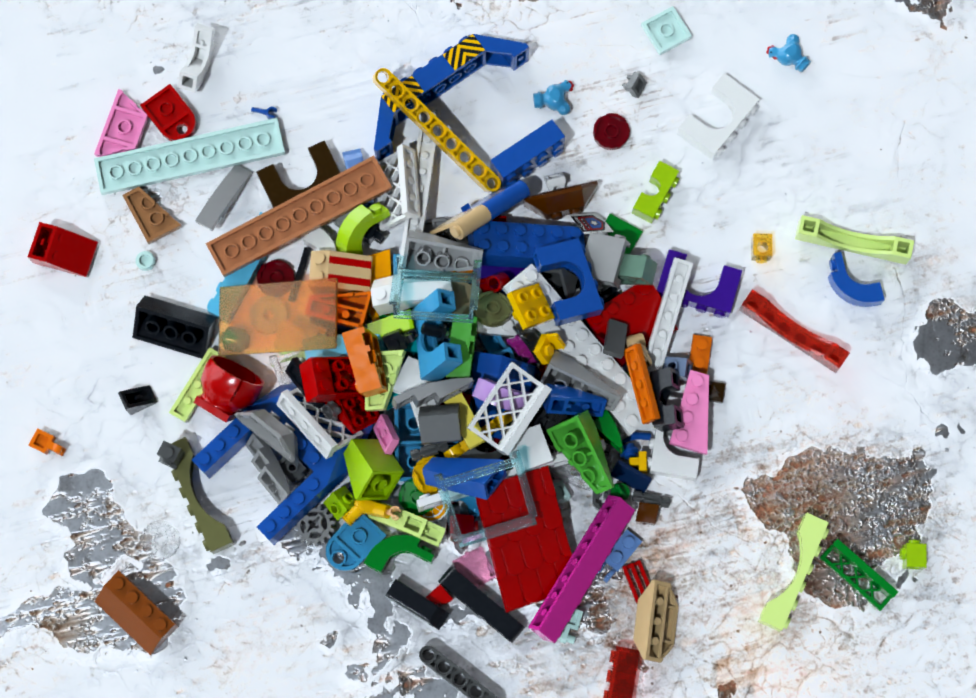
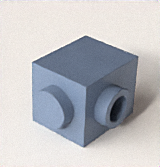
M665 357L662 369L671 367L679 372L680 381H687L689 372L693 369V362L688 358Z

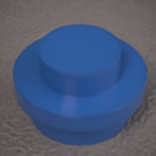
M634 443L623 445L624 452L620 454V457L626 460L636 457V454L639 452L638 447Z

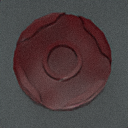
M608 113L599 117L594 124V140L600 147L606 150L620 149L629 139L630 127L625 118L618 114Z
M271 260V262L261 266L257 274V283L264 294L278 298L285 296L292 290L295 276L289 264L281 260Z

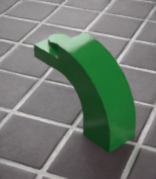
M395 535L375 545L366 557L364 565L383 574L388 562L396 555L403 553L412 554L432 564L435 555L432 554L433 550L425 546L419 547L421 539L410 535Z

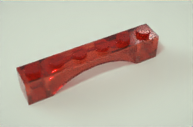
M753 289L739 309V311L834 373L840 369L850 352L838 344L798 325L777 309L767 298Z

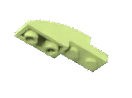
M375 500V501H377V502H380V503H383V504H386V505H389L390 507H392V505H390V504L381 502V501H379V500ZM400 509L402 512H395L393 514L399 517L397 521L393 520L391 516L389 519L371 515L367 516L369 519L399 532L417 537L438 548L445 534L444 527L403 509Z

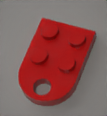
M171 84L140 104V107L167 140L174 141L188 138L195 132V116ZM182 126L188 128L185 134H179L178 129Z

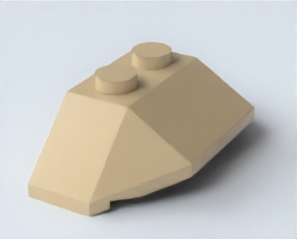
M652 580L638 599L633 640L643 660L661 663L674 646L678 603L672 591L671 583Z

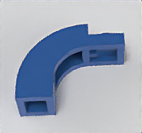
M837 252L832 255L831 260H829L830 270L834 272L830 273L828 281L834 292L841 299L859 307H873L884 302L885 299L880 282L872 284L856 283L846 272L842 253Z

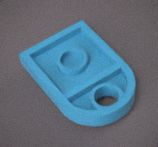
M362 514L352 526L345 522L329 539L326 545V557L329 563L340 571L354 570L366 559L373 547L384 540L387 535L366 515ZM337 553L344 555V561L340 564H336L333 561V557Z

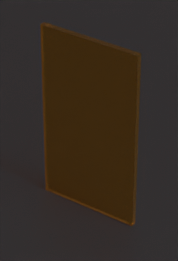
M330 278L220 287L218 356L337 349L338 279Z

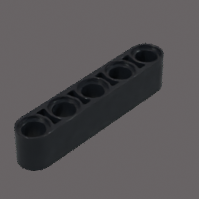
M450 566L438 580L445 589L509 642L513 643L525 627L509 613H506L503 608L453 567Z

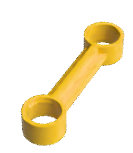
M511 414L502 415L504 426L513 420ZM498 416L489 422L490 429L500 428ZM486 425L481 427L482 431L487 430ZM462 440L444 452L443 455L445 458H458L468 451L469 448L465 441Z

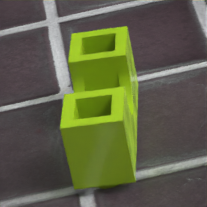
M659 161L649 180L650 183L658 188L659 192L653 196L641 192L632 209V214L651 224L654 218L658 220L662 213V209H660L662 204H667L671 196L669 191L672 187L676 188L680 180L678 178L679 170Z

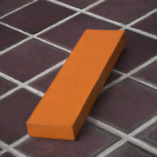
M635 344L625 349L624 355L642 424H649L660 419V414L641 344Z

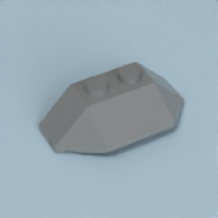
M265 409L237 412L234 415L238 421L295 467L299 465L298 442L294 434L295 429L287 422L282 424L279 421L280 417L273 411L269 413Z

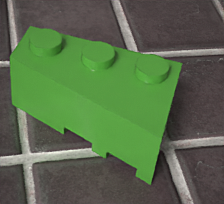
M453 314L452 326L449 327L448 338H450V343L461 345L463 363L446 375V380L471 377L478 330L477 317Z

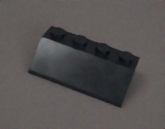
M144 295L136 306L132 338L202 359L210 347L217 317Z

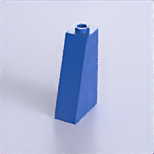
M432 457L422 469L426 485L488 500L507 476L504 460Z

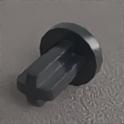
M428 323L422 324L421 333L436 337L439 343H442L445 337L447 338L449 335L447 324L441 323L440 326Z

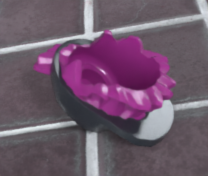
M513 326L512 328L517 335L514 338L506 339L507 344L511 345L514 351L522 358H529L528 364H538L540 361L533 351L540 337L532 331L520 333Z

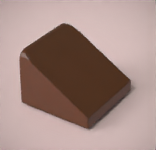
M639 502L635 521L654 526L659 505Z

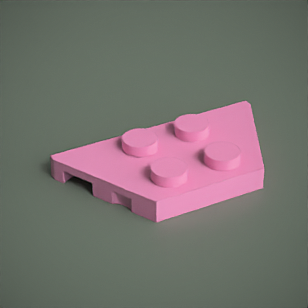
M120 89L117 91L94 153L96 157L137 149L149 119L148 115Z

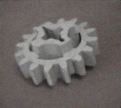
M318 505L317 509L314 507L293 527V530L298 531L295 536L297 538L302 537L300 539L302 544L307 541L308 547L312 543H314L315 547H318L319 542L325 545V539H331L329 534L335 533V529L331 527L336 525V522L331 521L334 517L333 514L327 515L329 512L328 508L322 511L321 505ZM317 513L316 516H312V517H309V516H308V515H310V514ZM325 519L327 520L326 530L323 528V523ZM302 522L306 525L304 533L302 532ZM311 523H317L319 527L317 529L312 528ZM313 535H320L318 538H312Z

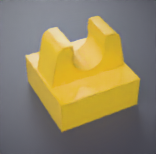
M639 451V457L629 458V465L633 468H639V471L644 474H648L647 452Z

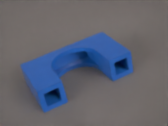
M579 238L536 248L532 254L538 273L556 268H565L572 271L580 281L581 291L577 296L556 301L551 306L556 326L598 316L604 309V300L598 294L597 281L592 277V267L590 262L586 260L585 247L580 243Z

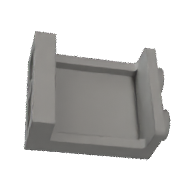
M597 231V233L590 232L585 249V257L591 264V274L593 279H596L597 284L620 287L621 280L618 278L625 249L626 247L630 248L631 245L625 236L615 234L613 237L608 236L607 233Z

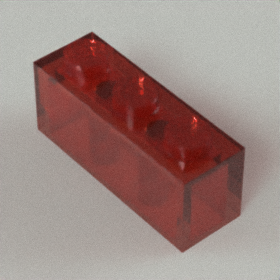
M619 646L615 647V651L611 650L609 662L613 663L611 670H607L606 682H609L608 690H604L603 698H632L640 654L639 650Z

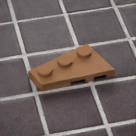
M140 187L122 195L148 244L182 228L178 221L172 218L167 211L160 207Z

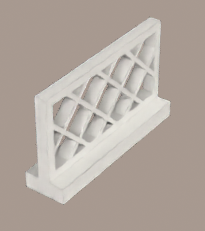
M401 144L397 146V152L378 162L381 168L387 164L384 174L391 186H396L392 196L389 194L390 191L377 197L378 202L384 207L387 197L390 198L386 208L389 210L391 217L387 223L386 219L379 222L381 231H385L409 218L416 220L421 217L416 151ZM398 158V165L395 167L394 164ZM393 168L395 171L389 179L388 176ZM399 175V182L397 184L395 181ZM400 192L401 197L397 200L396 198ZM394 202H397V205H396L394 211L391 212L390 210H391V208H392ZM401 208H402V214H403V215L398 216V214H399V212H400V210H401Z
M510 362L467 428L496 448L501 454L509 455L552 389L547 385H543L515 363ZM512 369L519 373L520 381L510 382L509 373ZM531 381L536 385V388L532 393L526 394L524 382ZM520 383L522 395L512 396L511 385ZM507 386L509 397L499 399V388ZM523 397L524 406L522 409L515 410L513 399ZM509 400L511 411L501 413L500 401ZM496 402L498 414L488 415L487 406L489 403ZM512 414V424L504 427L502 415ZM498 416L500 428L490 429L489 418ZM485 419L487 430L479 431L474 426L478 420ZM501 430L502 439L497 444L492 440L491 432Z
M298 388L292 391L288 389L283 391L276 404L325 459L332 457L335 451L348 445L351 439H359L364 434L362 431L354 435L345 434V428L347 427L342 422L319 417L322 407L318 409L312 404L306 403V398ZM294 396L303 397V402L298 401ZM306 409L316 411L315 416L311 415ZM318 422L328 424V430L323 429ZM331 426L341 427V433L332 431ZM331 436L341 438L340 442L337 444Z

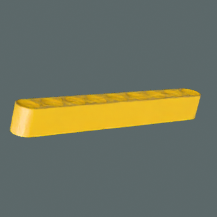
M380 68L374 73L373 83L482 190L490 193L500 188L501 181L499 177L395 75L386 68ZM379 73L386 75V82L383 83L378 80ZM393 86L400 89L399 96L393 95L391 91ZM406 100H411L414 103L413 109H408L405 106ZM420 113L427 115L426 123L419 120ZM434 126H438L441 129L440 136L434 135ZM448 139L454 142L455 146L453 149L447 147L446 141ZM462 152L468 156L466 163L460 160ZM475 166H479L481 168V174L479 176L476 175L473 171ZM488 179H492L495 182L493 189L487 186Z

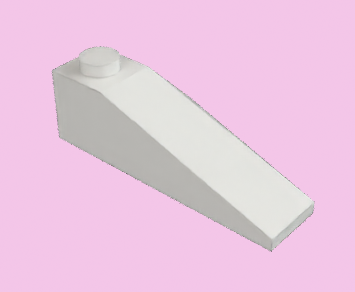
M389 276L376 279L371 287L372 305L379 316L416 307L437 288L453 291L452 282L448 279Z

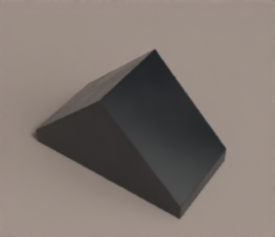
M150 385L118 392L125 410L130 415L158 402Z

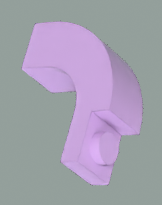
M479 377L472 396L485 401L497 382ZM506 386L499 388V399L509 397ZM511 388L512 396L522 395V391ZM523 397L513 399L515 410L522 409L524 406ZM509 400L500 401L502 409L511 411Z

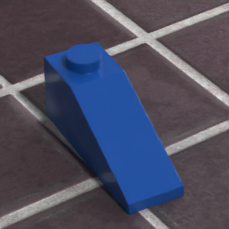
M545 384L552 389L543 402L546 413L577 415L588 410L591 416L603 417L607 403L606 398L565 385Z

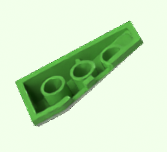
M588 410L547 429V433L556 450L564 454L568 459V463L581 473V478L596 494L614 487L597 428Z

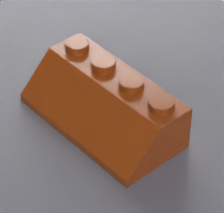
M119 570L103 586L94 601L149 655H152L179 627Z

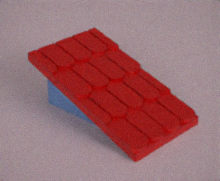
M548 466L504 479L488 500L475 497L506 613L545 600L572 556Z

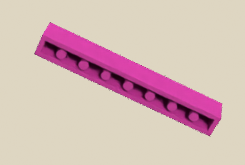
M608 495L528 626L529 629L543 640L555 643L560 638L564 627L571 620L572 614L581 603L587 589L592 585L593 579L601 570L602 564L607 556L610 555L616 541L621 537L625 526L631 520L635 510L621 497Z

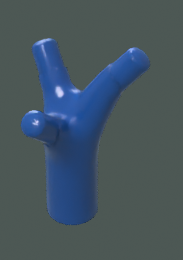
M635 431L629 437L622 440V445L633 440H650L651 433Z

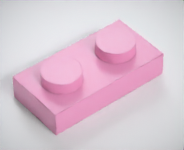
M381 414L373 429L384 453L392 455L400 439L389 416Z

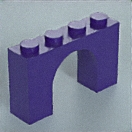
M668 250L657 287L661 298L673 259L676 257L686 260L687 254ZM724 265L717 288L712 293L697 296L685 290L681 307L687 308L690 306L701 313H706V311L714 313L713 315L718 318L729 317L742 270Z

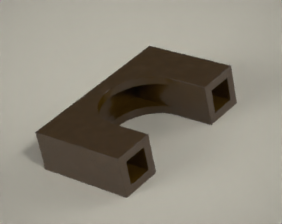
M325 140L307 148L317 169V176L314 182L305 189L294 190L285 186L274 164L256 171L273 208L340 173Z

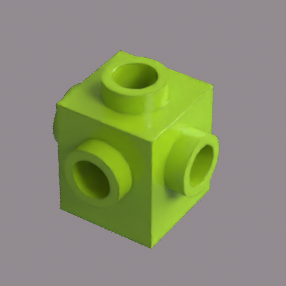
M344 485L332 492L323 503L338 521L354 506L353 503L356 499Z

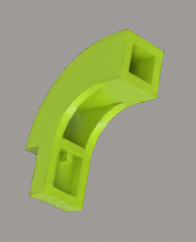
M379 202L372 204L368 208L362 204L349 213L339 228L336 238V250L338 252L363 255L362 239L371 226L389 217V210Z

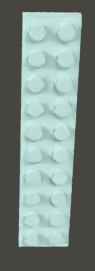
M273 118L94 158L100 192L103 196L285 155L278 119Z

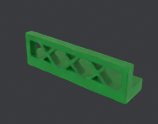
M836 539L819 558L879 611L898 593L892 585L839 539ZM833 550L839 555V563H831L826 556ZM843 565L852 566L854 568V576H846L843 573ZM858 578L867 579L869 581V589L862 590L858 586ZM880 591L886 596L880 605L874 600L873 592Z

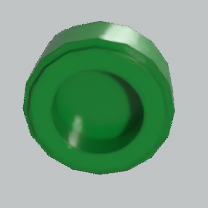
M617 483L611 488V496L621 497L624 501L628 499L630 490L626 484Z

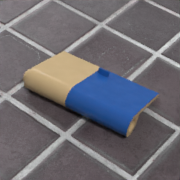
M518 180L492 192L471 206L467 203L461 207L462 212L429 233L436 234L450 228L451 235L461 240L529 197L530 190L525 182Z

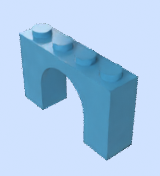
M437 288L413 308L414 325L418 333L416 343L421 380L440 381L463 363L461 345L443 342L438 346L436 337L421 333L423 323L440 326L442 321L456 310L454 291Z

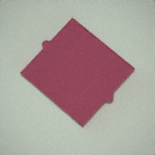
M481 547L469 553L465 552V555L452 561L456 570L476 587H483L485 583L496 578Z

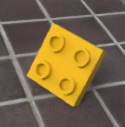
M539 283L511 291L507 294L514 310L512 312L513 318L519 321L523 330L549 322L555 318Z

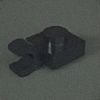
M400 328L384 334L382 339L389 351L404 350L408 348L409 343L416 340L415 337L418 336L416 329L403 333Z

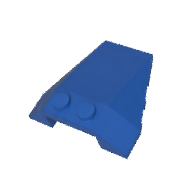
M475 351L471 377H473L475 389L479 377L498 382L510 362L515 363L539 382L542 372L532 364L503 355ZM514 369L509 373L510 382L520 381L519 373ZM531 381L524 382L525 392H533L536 385ZM520 383L511 385L512 389L521 391ZM474 397V416L484 403V401ZM489 404L487 406L488 415L498 414L497 406ZM485 419L477 421L480 427L486 425ZM501 430L496 431L491 436L501 440Z

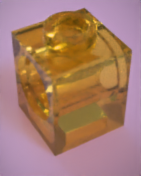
M753 233L751 237V261L767 263L772 258V234ZM763 246L766 252H759L757 247Z

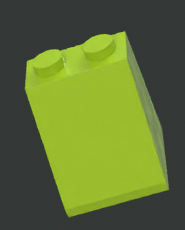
M351 439L343 454L354 498L356 501L388 500L404 470L393 454L384 453L378 439Z

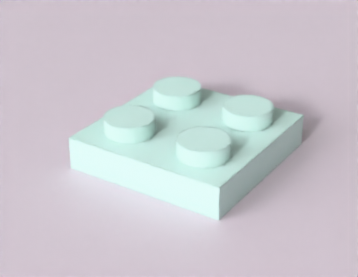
M673 6L641 23V27L659 55L692 38L691 33Z

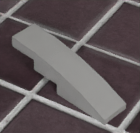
M235 165L209 198L196 218V223L213 231L220 218L225 216L231 204L236 202L253 172L240 165Z
M470 377L428 383L393 397L392 405L397 410L413 401L415 406L419 407L432 399L436 401L437 405H440L470 389L474 380Z
M252 433L245 446L253 454L254 457L251 462L260 472L257 479L280 505L291 494L287 479L270 446L256 434Z

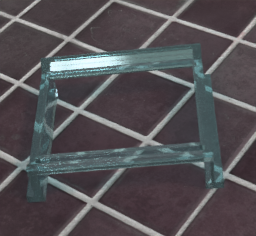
M396 255L389 305H393V318L473 323L474 310H478L482 260H474L473 273L404 269V256ZM404 279L472 283L469 314L400 310Z
M519 450L511 452L513 458L443 479L442 473L434 475L453 541H458L460 548L537 525L535 517L538 514ZM515 467L529 515L461 535L447 487Z

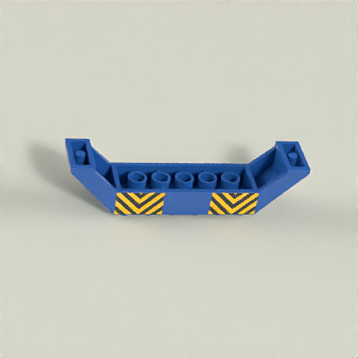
M471 34L470 36H464L454 47H448L442 55L433 57L426 66L417 68L410 77H404L400 81L424 105H428L485 65L509 67L515 71L529 61V46L527 43ZM395 86L391 89L393 95H400L398 87ZM384 93L380 99L374 142V153L378 162L394 153L392 143L396 126L409 118ZM406 100L405 106L408 109H413L414 103L411 100Z

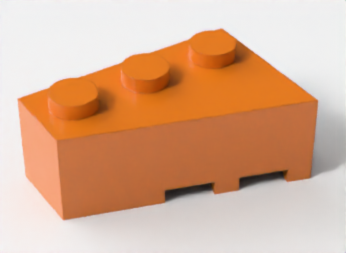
M371 291L310 295L306 315L354 329L365 327L372 302Z
M364 326L343 332L342 336L356 380L355 387L357 392L364 397L387 392L388 388L377 335Z

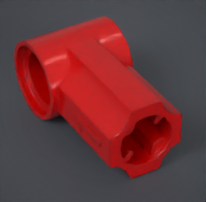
M501 272L470 284L481 289L482 293L487 291H494L493 293L503 290V286L510 282V278L506 273Z

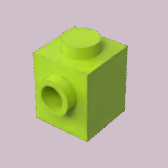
M908 540V543L902 545L899 552L900 560H902V569L923 570L927 568L926 544H920V540Z

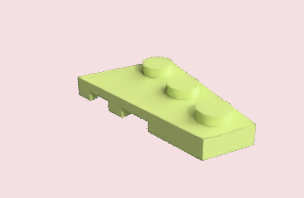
M405 350L380 351L388 391L365 397L366 411L387 410L406 354Z

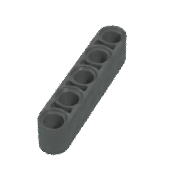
M427 645L421 648L419 652L420 660L467 698H474L470 695V690L475 686L479 687L482 691L481 695L477 698H498L434 647ZM426 650H431L434 652V657L427 661L423 658V653ZM442 662H447L450 665V669L446 673H442L438 669L439 664ZM462 674L465 676L466 681L463 685H457L454 682L456 675Z

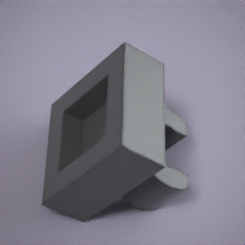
M634 72L632 75H627L629 81L627 84L623 83L622 86L626 91L630 92L632 97L639 98L647 82L640 73Z

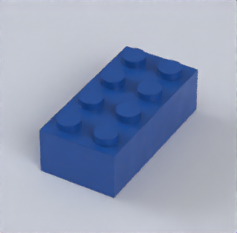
M551 119L490 160V169L499 177L501 188L516 182L521 177H528L533 172V169L543 167L548 162V159L562 154L565 135L553 119Z

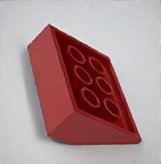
M634 285L606 302L600 315L583 319V322L595 337L598 333L606 335L609 319L628 324L626 336L642 333L647 348L662 298L654 285ZM676 324L673 333L678 330Z

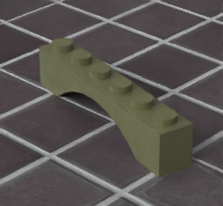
M184 437L171 443L185 452L177 469L172 470L171 473L175 481L179 480L181 484L179 491L183 499L187 498L189 502L187 509L190 515H194L197 520L194 525L198 533H202L205 540L202 543L206 551L210 550L214 555L235 545L227 526L208 515L197 499L193 485L194 462L192 459L195 457V454L188 439Z

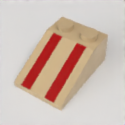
M331 250L311 251L310 290L314 295L371 291L373 257Z

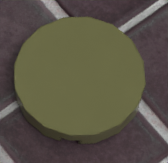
M487 291L481 293L476 298L473 305V314L482 325L499 327L509 321L512 306L509 299L502 293L498 294L493 293L494 291Z

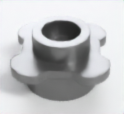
M328 401L327 404L323 405L322 412L327 419L336 421L338 420V414L341 413V409L334 401Z

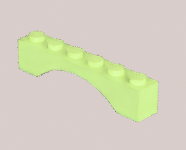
M804 215L798 221L795 240L905 265L911 259L914 240L896 236H875L852 232L833 226L821 219Z
M809 513L803 516L796 532L800 549L799 565L790 585L781 595L765 604L758 620L759 623L778 632L782 631L783 628L787 629L791 620L788 616L790 611H794L799 602L796 599L799 592L802 593L806 586L804 579L806 574L810 575L814 567L812 560L814 556L818 557L822 547L819 544L828 535L829 529L827 526L829 522Z

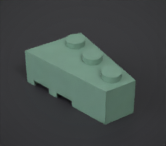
M624 254L618 278L621 280L620 285H653L658 263L653 261L649 255Z

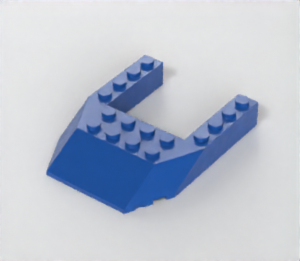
M293 381L278 386L244 410L265 409L269 413L273 411L280 417L279 421L282 424L287 422L295 429L294 434L297 437L298 457L313 472L257 526L258 530L273 545L280 541L348 475L343 454L348 445L335 451L332 457L325 459L276 405L283 391L287 389L292 391L297 388ZM294 396L298 401L303 402V397ZM306 409L311 415L315 416L316 411ZM319 412V417L326 418L322 412ZM235 418L192 461L210 479L246 445L253 432ZM318 422L323 429L328 430V424ZM374 424L362 429L361 431L364 434L359 439H368ZM331 426L332 431L341 433V427ZM345 428V434L354 435L348 428ZM331 436L337 444L340 442L341 438Z

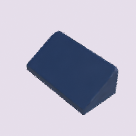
M617 460L611 472L612 477L637 491H642V493H645L652 480L651 477L621 460Z

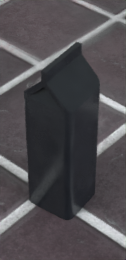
M395 579L385 595L387 599L440 630L450 614L397 579Z

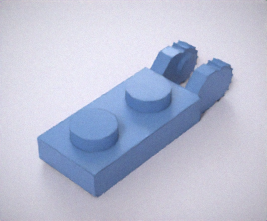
M626 530L615 543L610 555L607 556L601 570L596 575L601 573L606 564L610 566L612 570L607 573L603 580L607 583L615 572L621 569L642 541L629 530Z

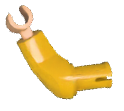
M355 500L354 506L342 516V519L349 526H352L362 514L387 519L391 516L393 520L397 521L399 517L393 514L402 511L398 506L390 507L373 500Z

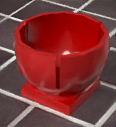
M212 355L207 361L201 376L203 393L196 396L193 403L222 421L229 422L236 418L234 415L237 412H242L240 410L251 406L261 393L264 382L257 374L241 364L222 356Z

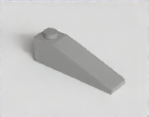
M409 230L406 237L401 273L422 277L428 274H444L451 271L461 272L480 269L484 249L433 234Z
M556 350L540 380L543 385H565L606 398L605 410L614 411L621 398L618 392L573 358Z

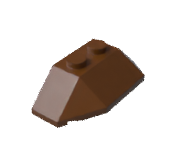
M592 181L529 196L524 199L523 204L524 207L546 220L552 219L555 221L569 214H581L595 194L598 182Z

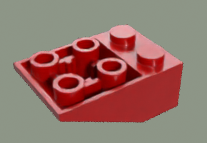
M39 222L27 257L33 264L87 278L98 242L63 228Z
M310 357L299 365L306 403L328 402L363 396L356 390V380L349 357Z
M364 396L334 400L341 409V413L337 416L338 419L352 434L376 423L380 417L379 411L365 410Z

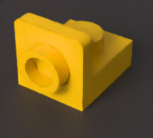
M557 333L541 334L533 352L542 365H547L554 351L564 349L566 345Z

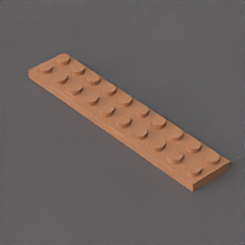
M373 155L205 244L223 277H226L354 210L359 205H363L392 190V186Z

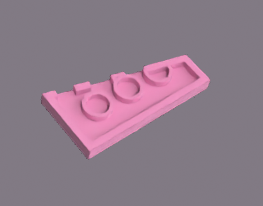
M690 370L679 407L683 413L684 428L673 430L669 442L670 445L707 455L709 375Z

